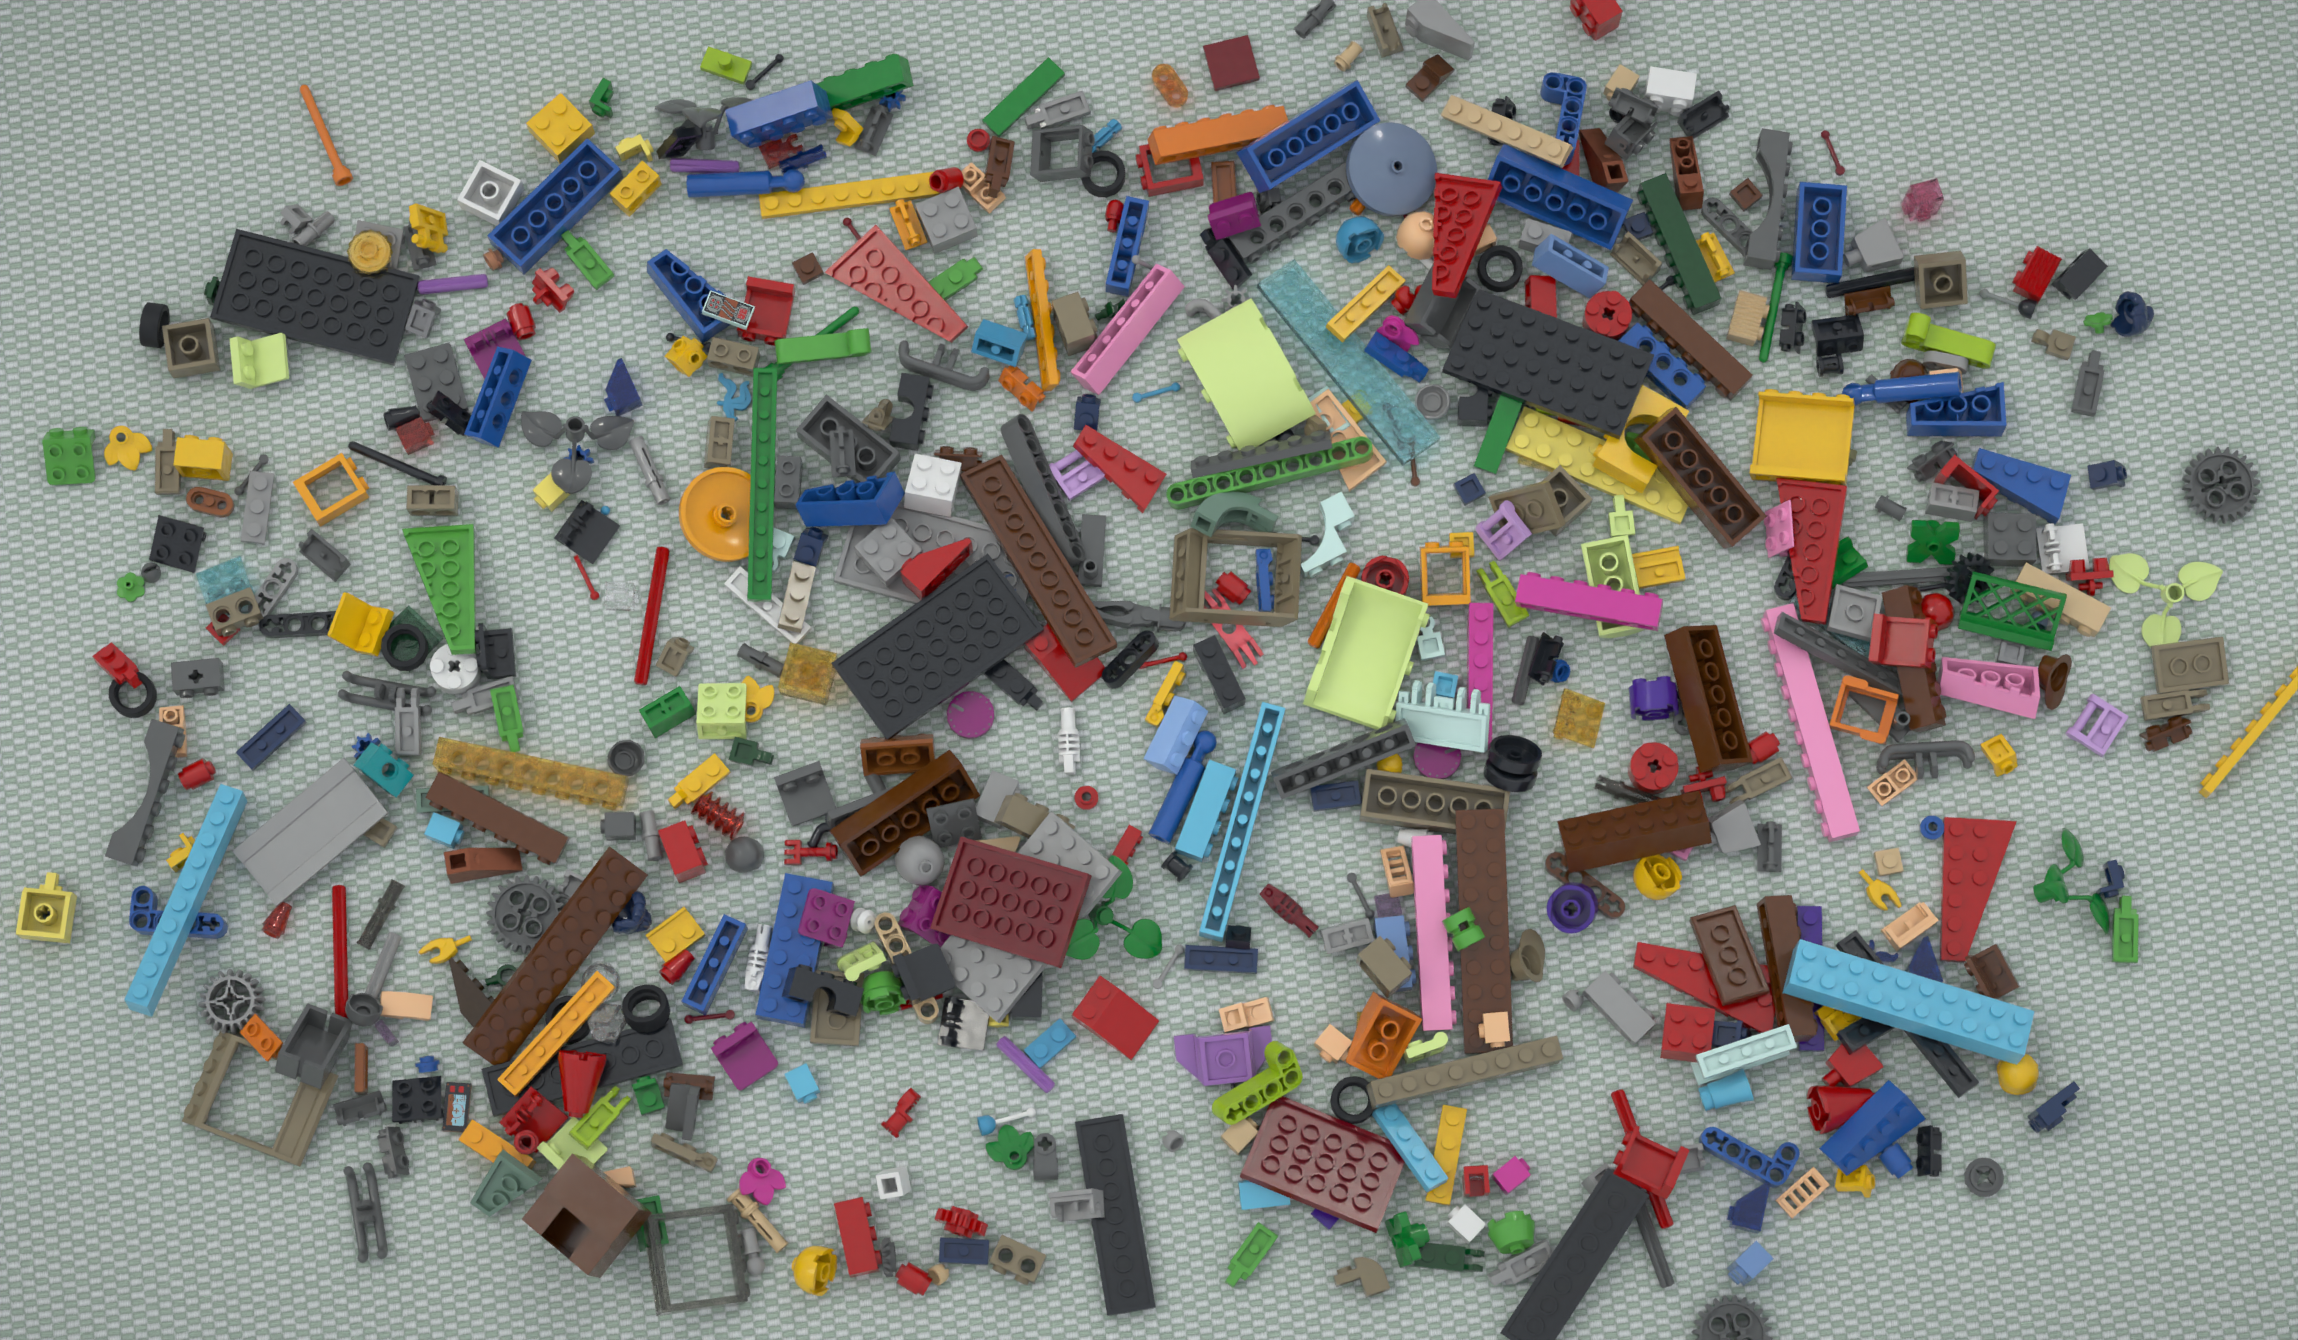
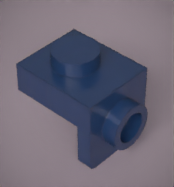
M1083 394L1077 397L1074 430H1083L1085 425L1096 431L1098 430L1100 398H1096L1092 394Z
M2111 460L2087 466L2091 489L2096 490L2115 485L2119 487L2125 486L2127 471L2122 463Z
M816 527L806 528L801 533L794 560L816 567L819 563L824 543L829 535Z
M2116 859L2107 861L2103 865L2108 886L2098 889L2096 893L2100 896L2104 895L2105 899L2118 896V892L2124 888L2122 880L2125 878L2124 870L2121 865H2118Z
M1737 1020V1023L1714 1021L1712 1046L1721 1047L1747 1038L1748 1028H1744L1743 1021Z

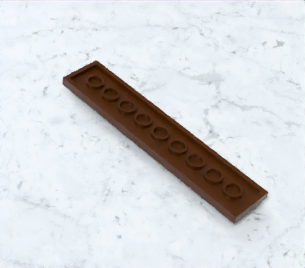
M1001 454L961 473L960 479L1073 666L1075 668L1116 649V640L1003 455Z
M1504 809L1455 810L1459 911L1470 907L1476 918L1474 924L1479 925L1485 935V938L1460 951L1464 1053H1487L1513 1046ZM1464 923L1459 925L1460 931L1467 929ZM1508 1012L1510 1041H1505V1046L1490 1047V1043H1484V1038L1479 1037L1478 1024L1483 1023V1013Z
M609 846L462 1043L492 1065L509 1062L546 1013L550 1004L555 1001L648 874Z

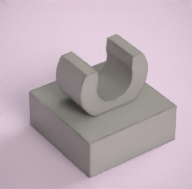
M298 204L285 206L280 212L284 216L280 224L282 226L287 225L289 222L292 224V228L289 230L290 234L297 233L300 228L307 227L306 224L313 221Z

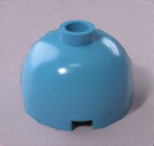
M1363 216L1345 220L1336 234V246L1343 258L1347 259L1349 263H1359L1371 257L1368 253L1374 248L1377 251L1384 241V234L1373 220Z

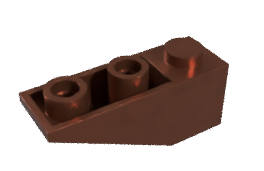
M1600 128L1579 130L1578 133L1592 182L1618 193L1629 182L1623 160L1618 153L1604 144L1607 137Z
M1693 136L1669 138L1675 194L1682 210L1702 209L1704 189Z
M464 848L444 852L447 876L451 884L523 871L520 851L516 848Z

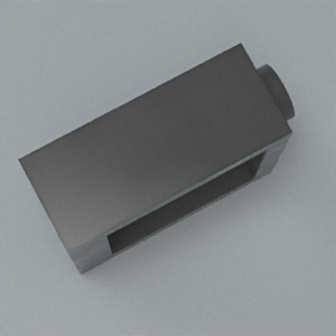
M1084 125L1032 130L1030 175L1040 182L1091 177V168L1094 164L1092 146L1095 142L1093 131ZM1079 139L1077 167L1050 170L1051 142Z

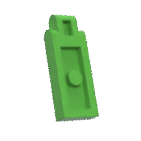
M975 257L968 261L962 259L930 280L929 283L946 301L977 280L978 276L976 274L981 272L983 267Z

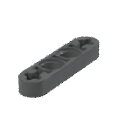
M1708 198L1702 205V216L1744 256L1745 247L1740 244L1739 239L1742 236L1749 237L1753 232L1719 199ZM1708 205L1710 207L1715 205L1717 207L1716 213H1708ZM1724 213L1725 215L1717 222L1718 215L1721 216ZM1725 220H1731L1735 223L1736 227L1732 231H1727L1723 228L1722 223Z

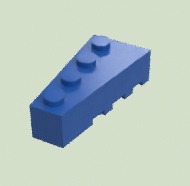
M665 249L647 261V273L702 343H705L731 325L702 314L710 290L722 295L724 294L709 285L702 276L695 274L690 270L689 266L670 251Z
M2004 382L1996 383L1995 386L1975 388V390L1962 393L1960 396L1931 398L1910 403L1906 413L1907 436L2002 437L2007 426Z
M1978 449L1971 468L1999 490L1998 493L2007 497L2009 501L2025 507L2030 513L2046 519L2050 524L2053 523L2055 525L2058 522L2069 486L2070 474L1985 449Z
M894 471L887 473L884 478L878 479L876 475L867 477L865 482L855 483L854 480L845 481L839 487H834L831 484L806 489L795 506L806 527L883 525L888 523L905 492Z
M1888 1080L1819 1149L1847 1176L1926 1120V1118L1907 1095Z

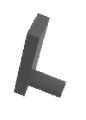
M1082 514L1081 542L1086 552V559L1079 563L1078 580L1082 586L1102 587L1106 515Z
M1849 691L1848 696L1880 725L1886 701ZM1896 707L1889 735L1896 742H1899L1910 731V715L1905 711H1901L1898 707Z
M871 774L864 776L873 794L827 811V824L830 830L893 787L886 789L880 775Z

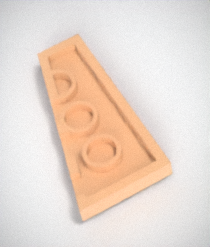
M1329 389L1310 402L1316 413L1315 415L1322 419L1321 415H1325L1330 425L1326 427V431H1329L1331 427L1334 428L1335 431L1331 433L1332 443L1360 436L1367 437ZM1316 404L1318 405V407L1320 408V410H1321L1322 412L1319 413ZM1340 412L1351 425L1343 431L1336 430L1337 428L1346 423ZM1373 444V456L1368 462L1339 469L1349 492L1387 463ZM1364 445L1356 448V452L1359 454H1364L1368 451V447ZM1337 451L1333 454V457L1336 460H1341L1345 457V453Z

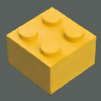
M559 93L526 123L532 136L560 164L587 138L590 139L595 134L592 124L562 93Z
M185 435L184 438L177 437L173 465L182 477L229 481L233 453L221 438L209 437L208 440H202L194 435Z

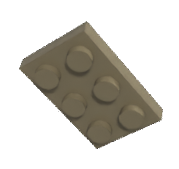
M1549 480L1494 493L1488 497L1494 513L1504 501L1512 502L1515 512L1532 534L1561 528L1566 524ZM1505 517L1498 522L1500 528L1508 523Z
M2223 637L2151 646L2157 693L2229 684Z
M816 970L815 972L818 974L821 972L831 973L835 975L834 979L842 982L843 979H847L844 976V972ZM860 973L858 979L855 980L857 986L861 988L865 976L864 973ZM818 988L814 992L810 1044L859 1047L862 1004L860 1003L856 1017L847 1018L826 1011L829 1003L828 995L824 990Z

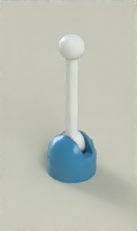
M1029 1108L1026 1112L997 1120L989 1115L977 1117L980 1133L982 1136L992 1133L997 1124L1026 1116L1034 1117L1036 1110Z

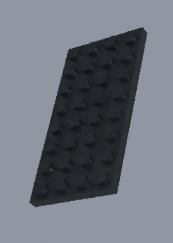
M236 229L210 317L213 320L271 335L283 333L287 339L395 366L420 276L385 266L374 271H365L358 268L353 263L352 258Z
M1479 289L1471 302L1444 364L1442 373L1620 439L1652 364L1654 354Z
M986 554L831 664L886 739H890L1044 631V628L990 555Z

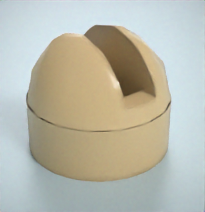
M936 1264L928 1269V1276L933 1279L932 1282L937 1286L949 1278V1269H945L944 1264Z

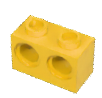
M641 161L610 192L612 202L630 217L662 183L659 175L644 161Z

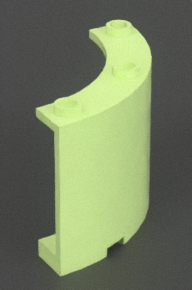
M1252 298L1177 339L1181 347L1177 351L1183 362L1189 361L1204 389L1201 390V393L1206 402H1212L1229 433L1226 439L1232 449L1237 447L1238 450H1241V448L1249 445L1257 447L1316 414L1306 393L1301 388L1292 367L1270 328L1267 327L1263 316Z
M1346 576L1330 629L1327 632L1322 652L1307 688L1303 704L1373 729L1393 723L1397 712L1393 710L1401 684L1404 676L1410 675L1414 662L1410 661L1421 627L1426 628L1430 614L1426 613L1428 603Z

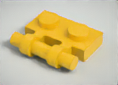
M417 203L410 205L409 220L411 227L418 230V234L412 236V242L420 248H429L430 251L435 253H445L448 250L447 244H444L443 237L448 235L445 213Z

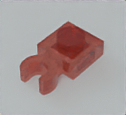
M797 134L790 135L786 142L783 143L779 139L759 146L768 169L789 161V153L798 154L803 151L802 144L797 147L791 145L793 141L798 140Z

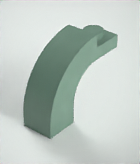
M1233 491L1221 492L1208 497L1200 504L1195 511L1190 527L1209 537H1212L1221 525L1229 522L1245 524L1258 532L1272 533L1279 516L1261 507L1262 499L1254 495Z

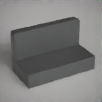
M672 1083L665 1128L682 1131V1140L691 1141L695 1131L700 1087Z

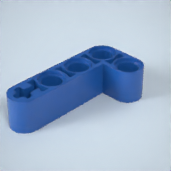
M1550 72L1543 78L1540 95L1547 102L1561 105L1555 138L1571 144L1573 147L1564 164L1565 166L1572 162L1587 84L1580 77Z
M139 886L132 892L129 924L139 934L153 935L164 911L157 910L158 897L147 886ZM149 893V901L145 904H140L139 899L141 895ZM198 912L195 919L196 926L190 930L188 937L218 939L227 933L228 925L218 914ZM142 917H147L148 922L146 926L138 928V920ZM215 921L218 924H220V926L215 927V930L213 931L210 927L204 926L203 922L206 925H215Z
M1716 1127L1706 1128L1699 1137V1143H1702L1705 1151L1772 1188L1781 1186L1787 1180L1800 1155L1799 1149L1794 1143L1785 1142L1778 1147L1771 1159ZM1710 1134L1715 1135L1714 1140L1716 1142L1712 1144L1707 1143L1708 1138L1706 1136ZM1725 1140L1726 1143L1721 1147V1150H1718L1717 1148L1720 1146L1718 1143ZM1727 1146H1735L1739 1152L1738 1156L1730 1157L1726 1151ZM1782 1149H1790L1793 1153V1159L1785 1160L1781 1155ZM1751 1157L1757 1158L1760 1162L1759 1169L1754 1170L1750 1168L1748 1159ZM1778 1170L1781 1173V1181H1773L1770 1178V1171Z

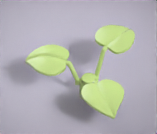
M2133 553L2113 555L2109 560V570L2114 572V577L2111 580L2120 591L2130 594L2138 591L2140 584L2161 590V599L2167 603L2162 616L2158 614L2148 616L2141 628L2142 637L2150 648L2153 645L2178 642L2181 635V623L2177 617H2166L2169 609L2173 607V603L2183 599L2184 589L2188 598L2195 601L2206 600L2214 593L2223 573L2222 569L2210 563L2191 562L2184 565L2178 572V579L2183 585L2172 583L2164 586L2143 581L2149 574V567L2146 560L2140 555Z

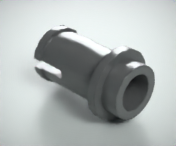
M1881 495L1875 508L1879 509V513L1882 511L1900 522L1907 508L1888 499V495L1886 497Z

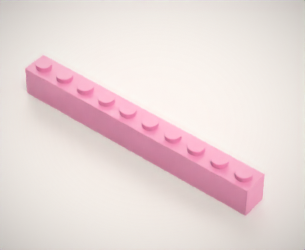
M1794 603L1768 609L1763 614L1764 618H1761V624L1764 632L1768 631L1770 638L1767 642L1770 654L1775 655L1777 663H1774V669L1777 677L1782 679L1781 693L1783 699H1787L1790 708L1787 709L1790 722L1795 724L1794 738L1796 744L1801 745L1803 752L1800 755L1803 767L1808 769L1810 776L1807 777L1810 791H1814L1816 796L1814 807L1816 813L1821 814L1823 823H1820L1822 834L1828 838L1829 842L1857 836L1860 829L1809 654L1807 651L1774 634L1777 617L1781 612L1798 620Z

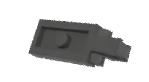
M2092 350L2089 353L2088 362L2083 361L2080 366L2071 408L2073 413L2091 417L2096 415L2105 372L2103 370L2104 366L2099 365L2100 351Z

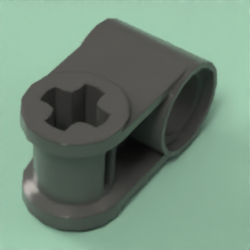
M1049 1133L1039 1134L1034 1141V1181L1058 1180L1056 1141ZM1043 1138H1046L1048 1143H1052V1146H1049L1047 1151H1043V1148L1038 1146V1143H1042Z

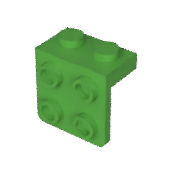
M76 427L73 430L64 431L63 428H53L45 434L42 444L47 482L50 485L81 484L95 481L96 475L92 444L96 438L95 429Z

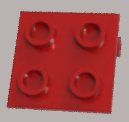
M531 1086L499 1123L505 1127L504 1131L510 1136H516L523 1130L532 1131L538 1138L539 1146L543 1141L546 1143L566 1121L568 1116ZM525 1138L524 1143L530 1146L531 1138Z

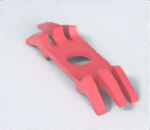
M1216 588L1212 590V593L1220 602V607L1205 591L1204 599L1211 609L1231 610ZM1211 623L1227 644L1242 669L1246 667V664L1238 648L1244 652L1254 666L1258 664L1247 642L1250 643L1259 657L1264 654L1243 625H1236V630L1231 634H1227L1222 630L1223 624Z

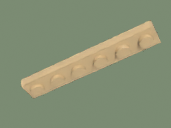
M1454 95L1450 96L1441 113V116L1446 120L1560 168H1563L1573 149L1571 144Z

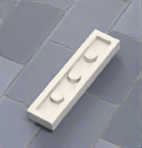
M741 566L724 583L731 592L795 647L812 630L805 621L803 622L801 633L777 628L783 603L773 594L772 602L747 601L748 572Z

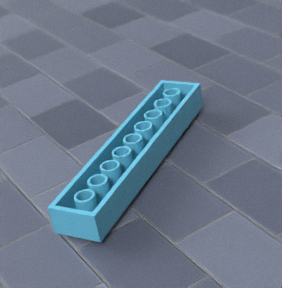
M1801 939L1793 949L1783 993L2016 1065L2025 1056L2035 1012Z

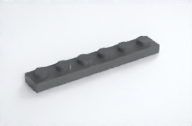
M1318 430L1303 437L1295 435L1280 442L1272 440L1257 447L1249 445L1234 452L1226 450L1211 457L1206 455L1199 456L1191 461L1192 477H1202L1331 449L1330 431Z
M1781 612L1777 617L1774 634L1853 677L1866 680L1868 685L1876 689L1898 694L1899 697L1902 695L1899 675L1882 665L1871 663L1868 661L1869 658L1784 612Z

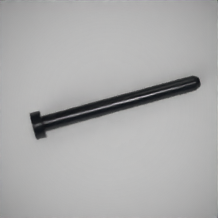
M351 441L348 445V448L356 453L431 485L446 484L447 477L444 475L434 476L355 441Z

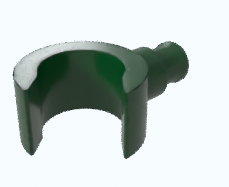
M1124 298L1115 305H1112L1111 301L1105 304V308L1095 314L1096 319L1099 321L1107 317L1113 318L1125 304Z
M510 964L501 966L496 975L485 979L486 985L501 984L505 986L507 982L502 981L503 972L506 970L515 972L517 969Z

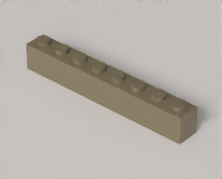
M1556 1035L1373 1080L1366 1087L1372 1109L1558 1064L1563 1060V1055Z

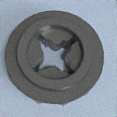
M1989 1158L1973 1160L1964 1173L1965 1184L1970 1192L1979 1197H1990L1996 1194L2004 1182V1174L2000 1165ZM1990 1170L1991 1172L1987 1177L1989 1183L1983 1182L1977 1185L1980 1178L1977 1172L1983 1174Z
M890 1237L882 1240L883 1271L886 1277H893V1272H896L895 1243L891 1242Z

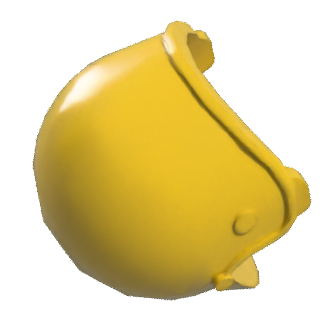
M2026 1053L2017 1065L2000 1060L1997 1064L1999 1084L2009 1094L2023 1095L2031 1092L2036 1087L2039 1077L2038 1064Z

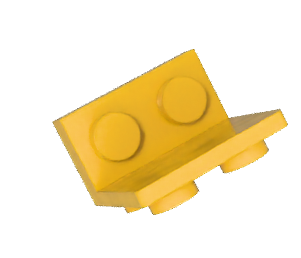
M344 592L327 635L357 653L378 657L382 638L388 631L395 612L386 608L371 606L357 597Z

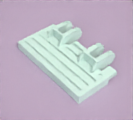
M1415 680L1413 683L1411 702L1410 692L1399 691V700L1396 704V721L1405 718L1415 742L1483 753L1488 751L1490 704L1481 702L1480 690H1473L1470 709L1466 708L1467 689L1464 687L1458 689L1456 709H1454L1455 698L1436 696V684L1429 682L1426 688L1425 702H1422V682Z

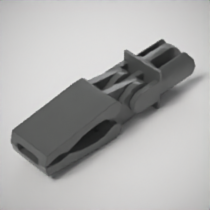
M1092 601L1105 624L1121 628L1157 626V632L1159 630L1176 632L1183 630L1186 624L1183 621L1170 620V607H1162V604H1160L1159 609H1153L1150 606L1138 605L1132 601ZM1121 611L1124 612L1126 615L1113 616L1106 614L1105 612Z

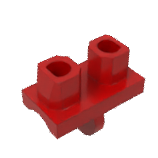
M553 267L545 271L539 268L535 271L536 276L532 281L534 285L532 291L536 294L533 302L536 305L543 302L547 307L552 304L560 313L565 310L567 302L573 297L574 289L569 284H564L560 288L555 284L559 281L560 276Z
M2107 557L2092 558L2093 572L2085 571V559L2070 560V573L2066 574V581L2086 580V583L2078 584V590H2086L2087 595L2094 596L2095 589H2103V583L2095 582L2094 579L2114 577L2113 570H2109Z
M1697 766L1696 774L1689 775L1688 778L1689 782L1698 781V783L1685 785L1680 791L1681 794L1699 791L1700 795L1703 792L1709 791L1712 802L1722 801L1725 799L1724 787L1727 783L1726 778L1723 776L1706 780L1713 777V772L1700 773Z

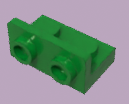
M1849 536L1839 541L1832 589H1834L1836 584L1840 585L1868 568L1867 561L1853 547Z

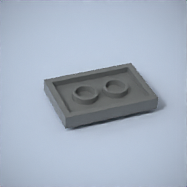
M450 342L404 355L423 423L437 419L428 412L429 409L426 408V405L430 400H433L438 390L465 411L469 410Z

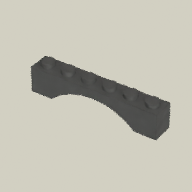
M1762 128L1758 136L1755 159L1761 166L1767 180L1769 206L1766 218L1750 234L1746 242L1743 266L1771 270L1774 263L1779 261L1781 249L1777 248V243L1781 241L1783 227H1779L1780 219L1783 220L1785 214L1782 198H1786L1788 184H1784V181L1790 171L1787 155H1791L1793 142L1789 141L1790 132Z
M151 719L144 739L150 763V779L147 792L134 816L123 827L112 833L105 857L137 867L139 862L142 863L146 854L144 846L147 839L149 840L153 834L154 826H152L154 817H157L161 811L162 803H159L162 794H165L168 790L170 781L167 779L170 770L173 771L177 764V757L175 755L185 740L184 729Z

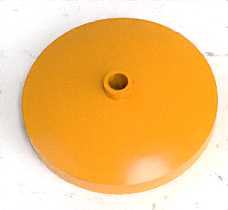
M732 467L709 469L694 478L684 490L679 504L680 526L691 546L702 555L722 562L739 561L748 557L751 480L749 473ZM721 514H724L726 516V519L722 518Z

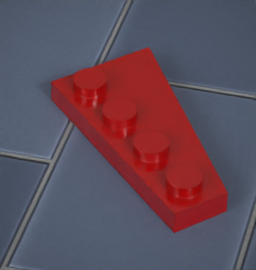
M1085 425L1073 445L1090 464L1098 467L1105 474L1104 477L1110 483L1113 482L1122 490L1121 493L1138 506L1137 509L1141 513H1144L1167 475Z

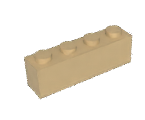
M2027 562L2015 582L2067 594L2059 623L2074 626L2080 634L2086 637H2095L2111 610V607ZM2030 592L2020 596L2024 603H2031L2037 600L2035 595ZM2049 598L2043 602L2050 611L2059 605L2060 600ZM2040 604L2034 607L2037 611L2045 613Z

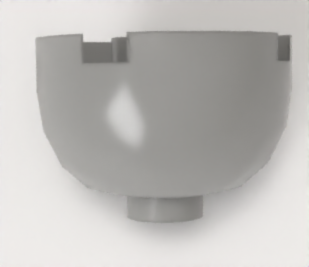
M923 836L911 837L899 847L900 850L895 856L896 869L900 876L909 883L919 886L928 885L937 880L943 872L945 864L944 855L938 844L933 840Z

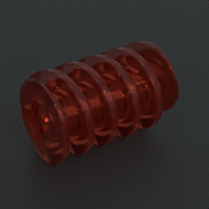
M712 791L707 795H702L694 805L691 814L696 815L698 813V819L701 821L706 818L708 826L714 824V830L719 831L722 829V835L727 836L730 834V840L732 841L743 826L745 813L743 812L737 817V808L734 807L731 811H728L729 802L721 806L720 796L713 801Z

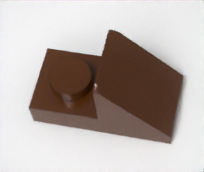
M1437 54L1423 62L1422 69L1406 83V88L1423 102L1455 69Z

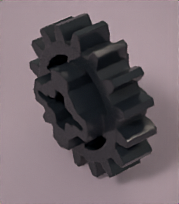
M1968 552L1967 558L1962 554L1959 555L1960 561L1956 562L1953 560L1952 564L1954 567L1952 569L1947 568L1946 570L1950 575L1944 577V580L1949 583L1945 586V589L1950 592L1948 594L1950 597L1961 604L1964 603L1972 573L1978 572L1992 576L1991 573L1994 571V568L1990 566L1991 562L1978 553L1974 555ZM1980 580L1975 582L1974 587L1978 594L1990 588L1987 582Z

